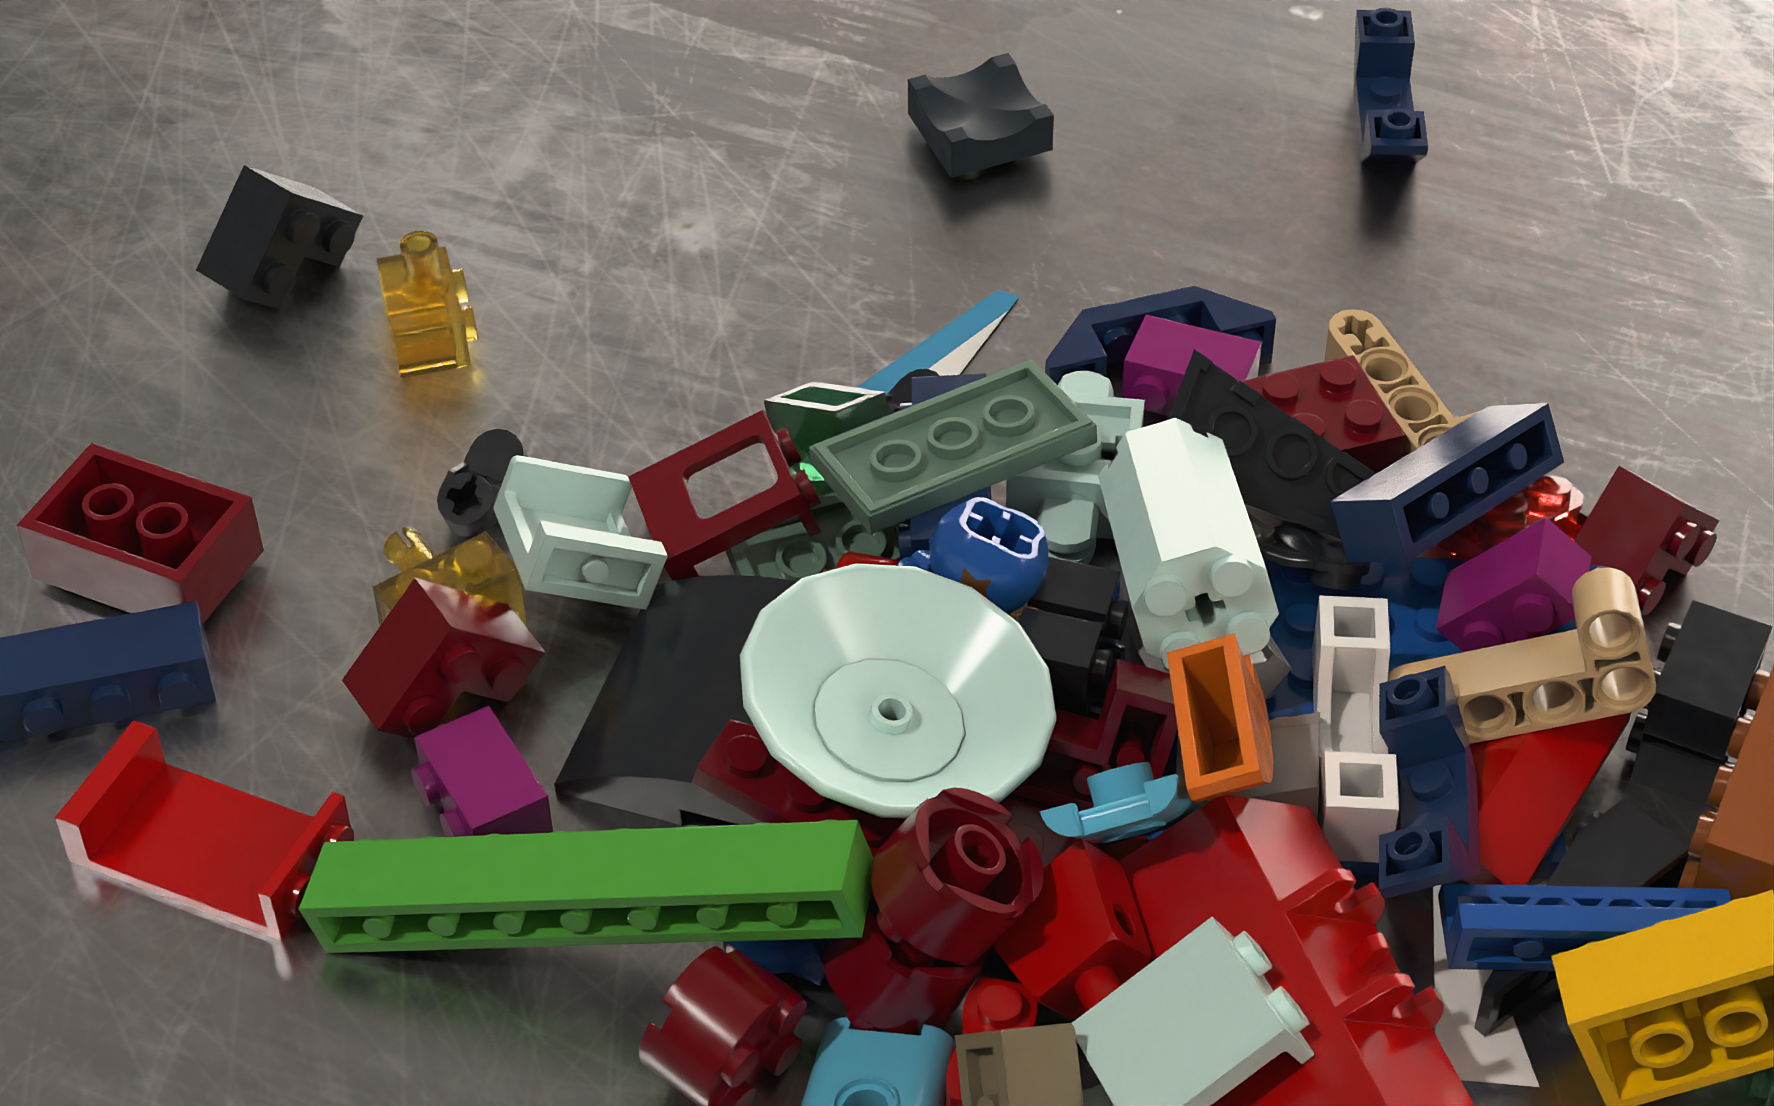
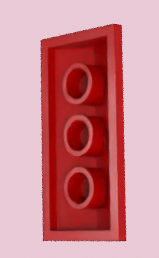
M1631 712L1469 744L1477 770L1480 874L1461 880L1470 884L1530 885L1629 723ZM1401 821L1397 825L1395 831L1401 830Z

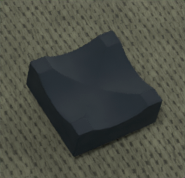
M1009 53L991 57L977 68L952 77L921 75L908 79V115L951 178L1053 150L1054 114L1046 104L1040 103L1030 93L1015 61Z

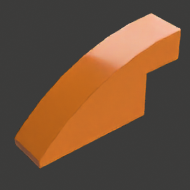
M1236 634L1167 652L1186 787L1191 801L1194 803L1271 783L1274 762L1265 696L1250 654L1243 656Z

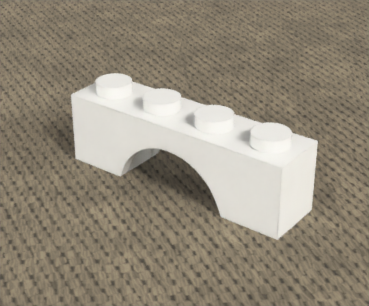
M1319 596L1312 646L1314 713L1320 712V787L1317 822L1339 861L1379 863V835L1395 831L1399 801L1396 754L1388 753V747L1379 733V684L1388 681L1390 657L1388 599Z

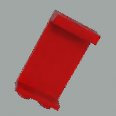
M135 720L131 722L55 817L69 861L278 940L284 938L297 918H303L299 907L324 842L354 841V830L351 828L344 795L332 792L314 817L166 764L157 729Z

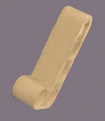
M1351 309L1343 310L1330 319L1324 361L1350 355L1355 356L1405 435L1401 458L1477 413L1454 418L1385 326L1373 314L1363 310Z
M1613 568L1591 570L1576 581L1572 588V603L1577 626L1575 630L1408 663L1396 667L1388 673V681L1408 674H1416L1445 665L1452 680L1469 744L1630 713L1647 705L1656 692V681L1635 586L1628 575Z

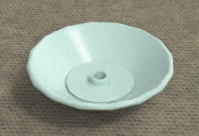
M855 563L801 578L760 610L740 653L743 707L771 756L819 795L880 818L907 819L927 798L936 797L942 790L953 787L979 792L998 803L1003 801L1041 766L1057 721L1049 668L1019 622L974 588L918 567Z

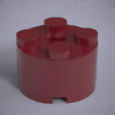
M957 787L944 789L936 797L927 798L879 848L872 860L870 882L875 901L879 907L876 913L877 925L882 933L895 943H910L918 950L935 958L952 961L962 966L971 965L1016 922L1041 893L1044 871L1037 847L1030 836L1023 842L1019 840L1007 825L1014 816L995 800L970 789Z
M872 892L862 937L830 938L822 952L821 962L830 986L838 998L848 1007V1020L858 1030L887 1031L889 1033L921 1036L924 1024L944 1030L983 971L986 959L990 955L991 947L973 964L962 966L952 961L930 956L918 950L910 943H895L888 939L877 925L876 913L879 907Z
M727 944L725 952L716 945L698 956L671 985L661 1001L671 1007L672 1010L661 1029L649 1021L641 1040L639 1059L642 1065L697 1106H751L756 1095L754 1086L768 1071L776 1076L781 1075L797 1057L803 1041L794 1034V1031L805 1012L807 1001L802 998L800 993L734 946Z

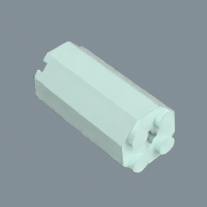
M1177 418L1126 432L1116 447L1118 454L1110 467L1106 463L1098 475L1131 606L1145 651L1162 659L1168 669L1167 652L1234 633L1243 656L1248 654L1251 656L1252 653L1262 650L1267 645L1270 639L1269 628L1279 615L1267 569L1223 440L1210 433H1207L1208 438L1193 431L1190 424Z

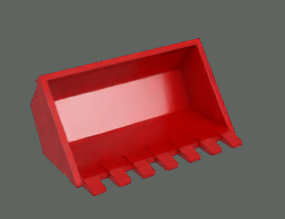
M1224 795L1214 798L1119 861L1125 870L1152 955L1149 964L1213 916L1234 937L1246 931L1255 940L1272 965V968L1263 976L1273 991L1282 986L1295 1000L1309 1021V1025L1300 1030V1033L1314 1053L1311 1058L1301 1064L1290 1053L1282 1052L1211 1106H1475L1432 1029L1439 1022L1443 1014L1442 1000L1431 986L1413 995L1411 991L1415 988V985L1410 976L1401 974L1389 952L1390 947L1382 933L1378 932L1374 925L1385 910L1383 895L1373 882L1355 891L1353 886L1357 882L1351 870L1343 869L1309 807L1235 795Z

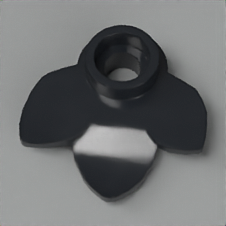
M1292 525L1275 526L1272 531L1277 542L1258 544L1263 559L1287 567L1310 569L1308 580L1315 585L1337 590L1359 589L1362 576L1367 575L1370 570L1371 562L1347 561L1342 541L1326 540L1317 532L1304 527Z

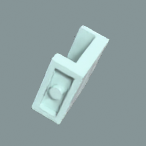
M519 455L511 458L493 509L525 590L647 609L668 555L662 542L631 537L622 517L623 508L632 488L628 476Z
M1212 916L1071 1023L1075 1028L1077 1043L1114 1106H1211L1282 1052L1290 1053L1301 1064L1314 1055L1312 1049L1300 1033V1030L1309 1025L1308 1019L1295 1000L1282 986L1273 991L1263 976L1272 968V965L1259 945L1246 931L1234 937Z

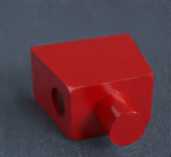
M1081 838L1043 868L1044 881L1041 893L1016 922L992 945L1034 999L1072 1021L1078 1019L1149 964L1152 955L1125 870L1121 863Z

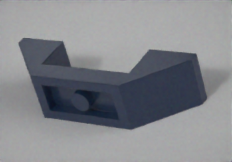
M1392 8L1356 10L1353 96L1360 163L1417 164L1427 156L1428 139L1424 111H1414L1410 83L1415 47L1411 11L1395 10Z
M1197 286L1082 309L1046 359L1045 373L1057 385L1064 375L1075 371H1090L1106 377V365L1125 360L1145 315L1262 342L1259 366L1272 363L1276 317L1270 310Z
M1446 666L1416 674H1408L1398 679L1380 683L1379 733L1391 754H1396V763L1400 768L1401 830L1379 835L1380 892L1384 898H1389L1480 874L1477 770L1452 680Z

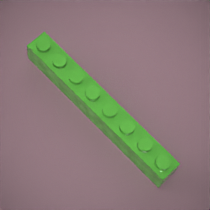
M823 820L821 822L774 824L760 822L750 825H690L678 828H621L606 831H554L551 833L488 834L485 836L462 837L427 836L414 839H361L358 841L324 842L299 910L326 953L859 938L863 934L872 894L870 868L873 856L858 820Z

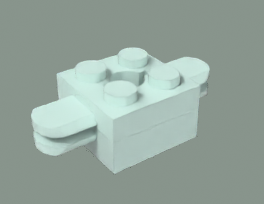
M1075 371L1064 375L1058 386L1097 425V443L1007 479L1006 507L1027 514L1044 528L1049 548L1048 557L1088 565L1094 555L1096 539H1114L1098 475L1105 464L1108 463L1110 467L1117 456L1116 447L1124 434L1143 428L1145 400L1114 397V391L1108 378L1095 372Z

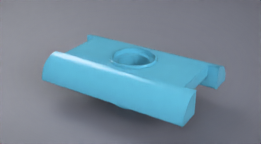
M1142 762L1107 770L1087 778L1094 808L1078 812L1077 804L1069 803L1041 811L1040 814L1045 824L1060 835L1077 839L1081 838L1104 845H1115L1122 841L1169 829L1207 804V800L1196 803L1192 802L1187 791L1185 778L1177 774L1154 780L1150 762Z
M848 1017L832 1020L823 1030L801 1106H945L946 1073L950 1057L956 1048L955 1040L945 1031L925 1024L923 1025L921 1036L856 1030L853 1029V1025L848 1020Z

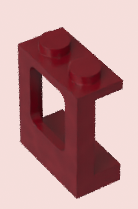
M764 410L628 476L652 540L662 542L668 555L664 568L672 580L702 576L698 566L699 563L798 515L810 538L821 533V529L811 509L821 504L819 495L806 470L803 469L796 473L793 465L803 461L801 454L787 427L776 432ZM753 444H764L778 474L777 482L771 488L710 518H701L687 486L689 478L693 474Z

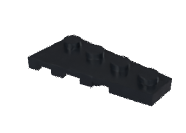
M1194 349L1167 420L1177 418L1190 424L1193 431L1208 438L1207 433H1210L1223 440L1245 506L1341 541L1330 501L1375 475L1376 472L1345 451L1342 452L1316 434L1313 429L1263 398L1260 393L1241 380L1238 381Z

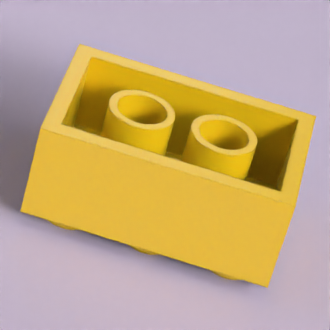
M1773 890L1747 898H1738L1720 906L1673 920H1664L1650 927L1603 941L1587 943L1579 948L1552 955L1569 1028L1606 1106H1638L1774 1067Z

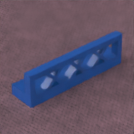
M1442 884L1438 893L1448 969L1555 971L1552 955L1579 948L1587 943L1603 941L1650 927L1664 920H1673L1720 906L1731 901L1729 889Z

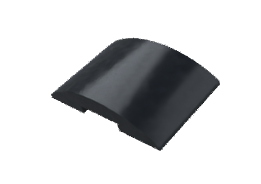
M714 575L676 579L657 584L647 609L640 610L554 784L555 792L682 825L688 811L739 825L760 823L757 819L693 784L692 780L696 767L730 719L753 725L743 707L740 653L760 610L797 581L763 576Z

